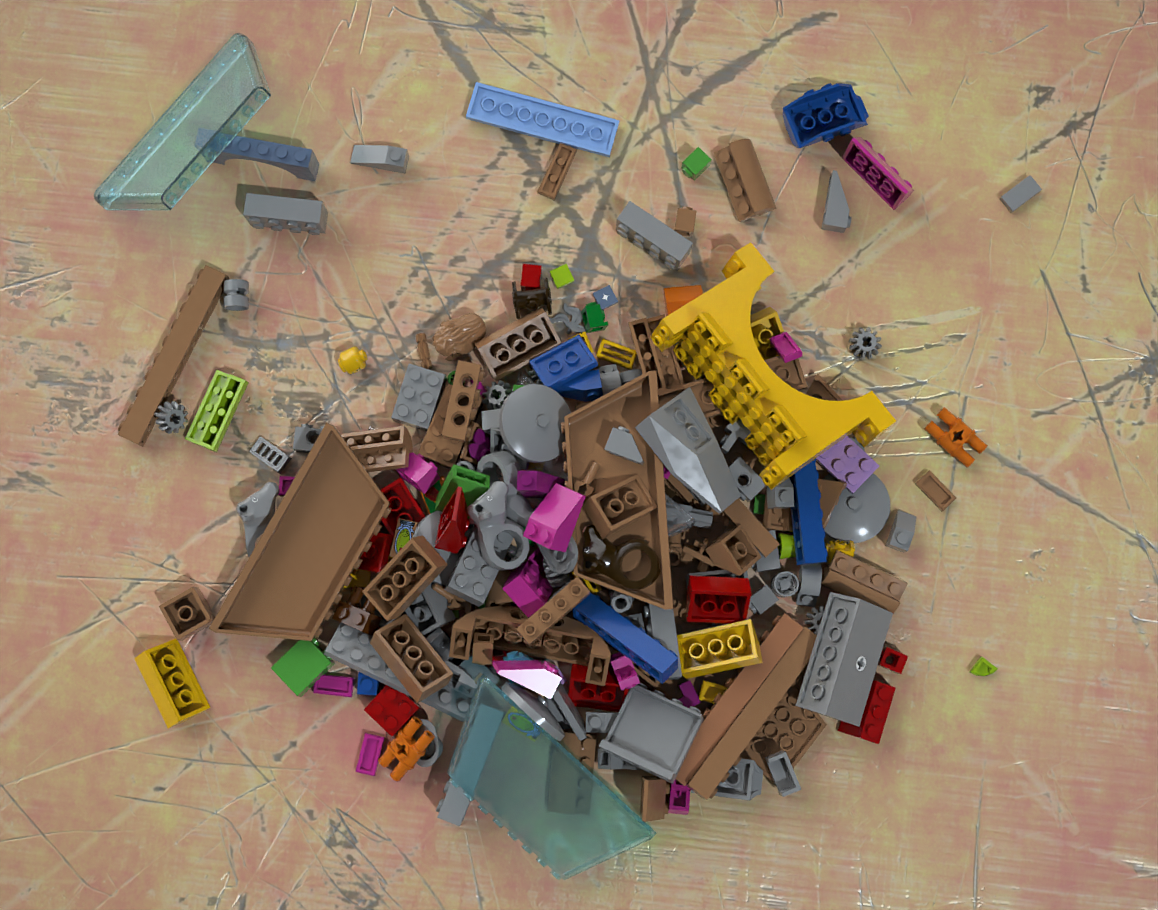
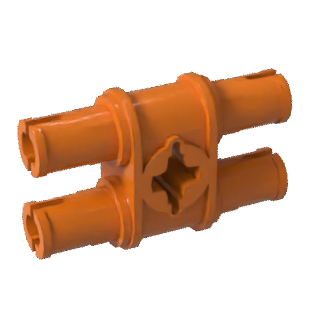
M944 407L937 416L949 426V430L944 432L933 421L924 430L937 440V445L944 448L950 454V457L955 456L967 468L975 459L963 449L962 445L968 443L979 454L988 445L975 435V430L968 427L962 421V418H956ZM960 433L957 437L958 440L952 442L954 435Z
M413 716L404 728L398 730V734L394 739L388 742L387 750L378 759L379 764L383 767H388L395 757L399 760V764L390 773L391 778L397 782L403 778L408 770L414 769L417 761L421 756L425 755V749L435 738L432 732L425 730L417 741L414 739L413 735L423 724L416 716Z

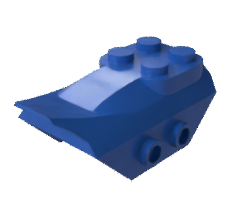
M826 84L820 90L815 91L812 89L805 92L803 96L783 107L784 125L792 144L799 149L820 141L828 142L834 136H845L854 129L868 125L866 119L869 115L861 97L854 93L851 84Z

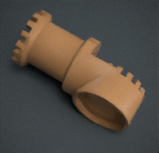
M668 527L669 552L675 553L678 557L676 563H670L671 567L677 566L681 562L680 560H682L681 533L683 528L677 527L676 529L674 527L673 529V527Z

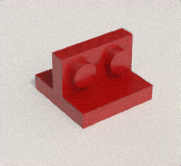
M378 533L377 536L373 535L370 540L372 545L368 552H363L360 557L363 561L358 569L379 574L387 565L393 535Z

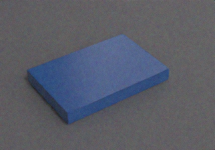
M580 335L529 361L530 366L541 383L553 390L598 366L597 360Z

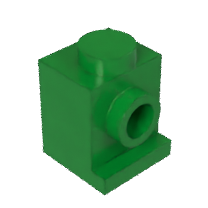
M597 302L586 304L581 311L586 333L604 331L608 326V321L604 322V310H601L600 304H597Z

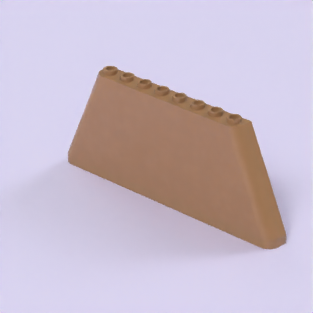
M648 371L565 416V422H561L562 434H565L566 442H562L563 454H567V461H564V473H568V481H565V487L575 491L574 484L576 480L581 481L585 479L593 462L599 463L600 467L591 482L592 488L595 489L591 496L638 474L658 508L606 539L615 546L632 539L650 541L648 546L656 552L659 559L660 574L652 585L640 590L624 587L602 574H587L582 567L584 545L582 531L586 526L594 524L583 508V505L572 533L578 548V560L571 572H574V575L669 610L673 609L664 467L662 461L635 428L650 414L659 409L657 372ZM621 426L630 430L629 433L632 434L644 461L643 466L604 450L613 427L618 429ZM592 446L594 448L593 452L581 464L580 462L582 461L589 447ZM586 485L581 487L578 493L584 495L587 490ZM591 496L585 498L584 503H585ZM633 550L623 558L622 571L628 579L638 581L649 574L651 560L644 551Z
M326 422L209 627L215 633L312 641L315 637L319 638L324 629L321 627L325 620L328 621L334 611L331 608L334 603L338 604L341 600L343 587H348L353 579L351 576L354 569L357 570L363 560L360 557L363 552H368L372 545V542H370L372 536H377L382 528L380 522L383 517L387 518L392 510L389 507L391 504L335 426Z

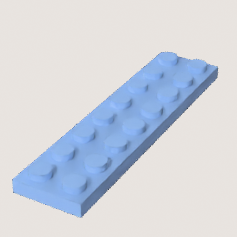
M478 82L475 84L466 114V119L557 144L562 143L609 158L620 121Z

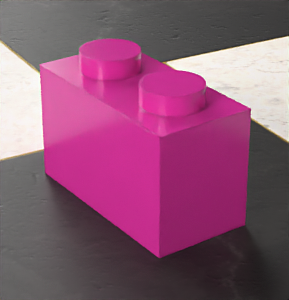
M409 453L408 467L396 469L401 478L423 494L440 479L436 472L438 468L432 462L427 463L421 454Z

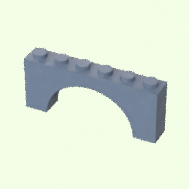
M203 129L199 131L196 148L207 162L225 165V161L229 159L257 161L284 169L299 179L316 182L319 162L312 149Z

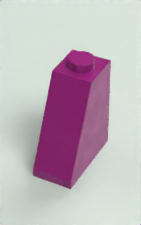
M518 471L517 491L525 498H545L556 483L565 486L564 478L540 471Z

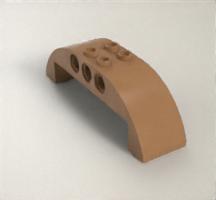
M494 606L478 609L464 615L453 624L449 657L469 660L474 633L494 634L493 649L509 652L518 651V653L522 652L530 656L588 666L585 683L605 686L611 657L610 650L595 631L577 620L564 616L532 645H529L516 630L529 618L519 607Z

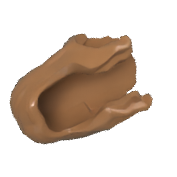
M473 313L443 321L440 324L439 330L432 337L434 341L432 345L435 346L438 353L448 356L445 360L452 361L458 356L470 353L475 348L474 343L484 338L486 334L485 322L479 315Z

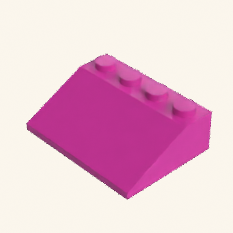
M854 137L849 143L842 159L895 210L914 191L912 185L907 180H903L899 176L898 171L894 167H890L886 163L885 158L880 153L877 154L867 140H863L861 137Z

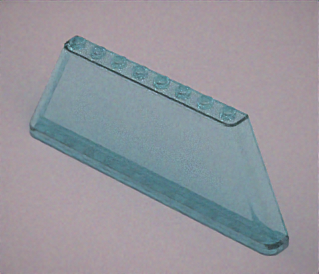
M236 33L229 39L106 178L94 194V199L106 210H171L271 96L254 44L247 36L242 33Z
M482 674L477 681L447 774L451 777L448 781L456 788L462 787L465 790L463 794L471 802L475 799L480 804L478 808L486 815L490 813L494 816L493 821L500 828L504 825L509 830L507 834L514 841L519 839L523 843L522 848L529 854L532 852L538 856L536 860L543 867L548 865L552 869L550 873L558 880L561 878L563 880L571 878L651 840L657 834L560 743L519 708L485 674Z

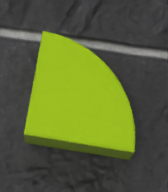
M980 657L969 672L976 676H987L993 674L998 668L985 658Z

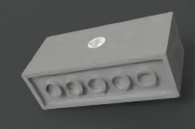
M830 592L796 706L859 727L893 613L862 599Z

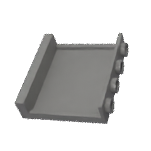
M642 683L637 684L635 687L630 688L606 739L601 740L599 747L602 751L673 784L704 718L700 714L701 711L692 706L690 708L682 706L683 703L675 698L669 700L665 698V694L657 690L652 692L647 690L648 687Z

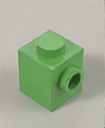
M698 147L682 162V172L686 177H691L695 181L710 166L712 159Z

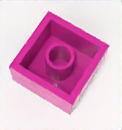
M529 560L511 572L502 588L527 617H530L545 605L553 591L548 579L544 578L539 573L537 566L531 564Z

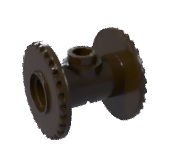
M544 278L545 288L517 291L516 281L512 282L513 304L517 319H520L519 309L521 308L535 311L539 306L547 305L548 315L552 314V300L548 278Z

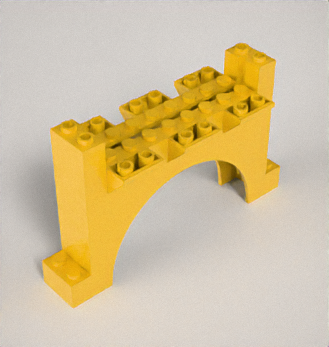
M751 242L734 252L722 269L726 280L663 318L650 336L653 344L661 352L677 343L673 351L676 357L687 367L688 372L696 380L705 374L706 378L715 386L708 395L711 401L721 410L725 419L729 420L732 425L741 419L743 425L750 430L751 433L744 441L747 443L748 448L759 458L760 463L766 467L759 475L763 483L771 490L849 434L853 433L856 440L863 447H866L896 422L895 418L873 391L851 400L829 401L818 399L792 388L771 370L762 358L754 341L750 313L753 298L762 289L760 285L775 271Z

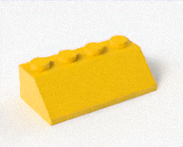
M751 619L677 635L681 671L686 679L763 663L759 641Z
M177 639L147 649L134 658L168 729L211 708Z

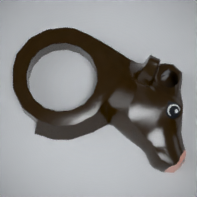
M588 525L583 529L582 567L587 574H602L624 587L636 590L645 589L658 578L660 574L659 559L656 552L648 546L650 541L632 539L615 546L608 539H602L594 525ZM633 550L644 551L651 560L649 574L638 581L628 579L622 571L623 558Z

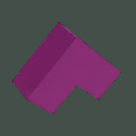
M690 680L678 685L683 697L677 700L683 703L682 706L690 708V706L693 707L701 703Z

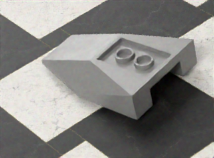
M690 387L650 414L635 427L669 472L719 514L741 496L719 444Z

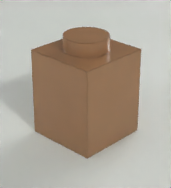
M686 206L678 208L674 231L682 236L692 237L697 211Z
M474 633L472 663L479 665L492 664L494 634Z

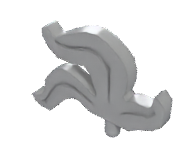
M566 303L564 304V311L572 315L571 322L562 313L557 314L554 318L549 317L552 324L563 322L569 328L566 332L567 334H570L571 331L575 333L585 332V327L579 325L583 318L581 310L578 308L568 307Z

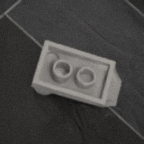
M741 759L735 767L732 765L729 769L730 775L725 782L718 784L716 787L718 791L715 796L750 801L755 796L761 794L763 770L758 767L754 760Z

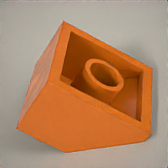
M701 285L663 288L666 316L702 295Z

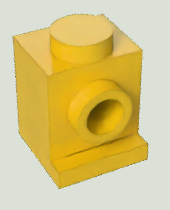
M836 540L835 542L830 541L829 544L826 543L825 545L828 553V562H831L836 550L851 557L854 556V541H849V544L844 541Z

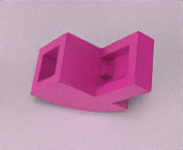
M621 652L611 655L610 662L621 690L630 689L640 684L632 661Z

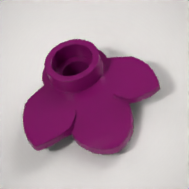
M480 428L474 433V443L469 444V453L472 458L477 459V462L483 456L490 453L491 435L487 437Z

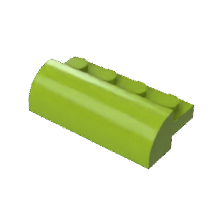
M216 370L185 439L217 453L249 382Z

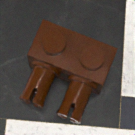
M354 585L348 601H339L332 619L373 635L382 618L375 615V606L368 598L363 608H360L359 604L364 589Z

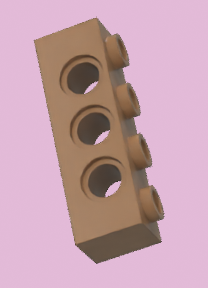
M458 360L442 431V437L445 439L466 443L467 438L471 437L472 427L469 426L471 419L474 420L476 415L474 403L475 400H479L481 390L478 389L479 382H483L485 373L482 370L481 364ZM464 380H473V385L471 387H464ZM463 397L469 399V403L466 406L459 405V400ZM458 416L465 418V422L462 425L455 424V419Z
M576 577L516 630L529 645H532L590 595L589 589Z

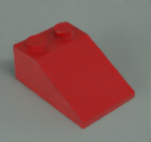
M457 487L440 514L434 547L455 554L459 552L461 547H465L467 536L464 535L469 527L467 504L462 487Z

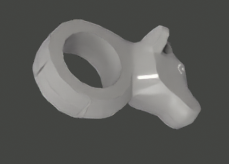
M495 451L483 456L478 462L477 472L490 476L491 487L494 482L500 481L496 474V464L499 466L503 473L504 483L509 487L506 497V518L526 528L529 517L534 510L528 499L518 494L517 474L518 471H521L519 463L507 451Z
M502 481L494 482L487 492L477 498L473 504L467 507V515L470 517L469 523L475 524L477 527L483 560L494 569L512 570L517 568L527 558L530 539L523 536L525 530L522 526L506 518V497L509 487ZM500 532L509 533L517 544L516 554L508 562L501 560L494 551V541Z
M274 482L266 483L259 491L244 501L239 502L236 506V512L242 519L245 528L248 557H250L255 548L257 538L264 533L275 513V501L279 494V487Z

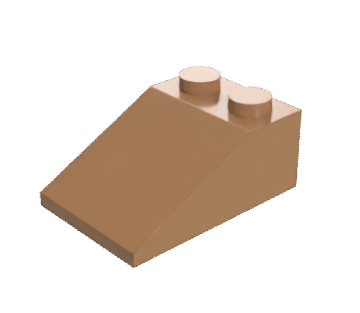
M638 474L591 496L583 505L602 539L621 531L658 508Z
M642 776L640 818L643 822L664 819L665 814H668L669 802H665L666 794H669L670 782H666L659 777Z

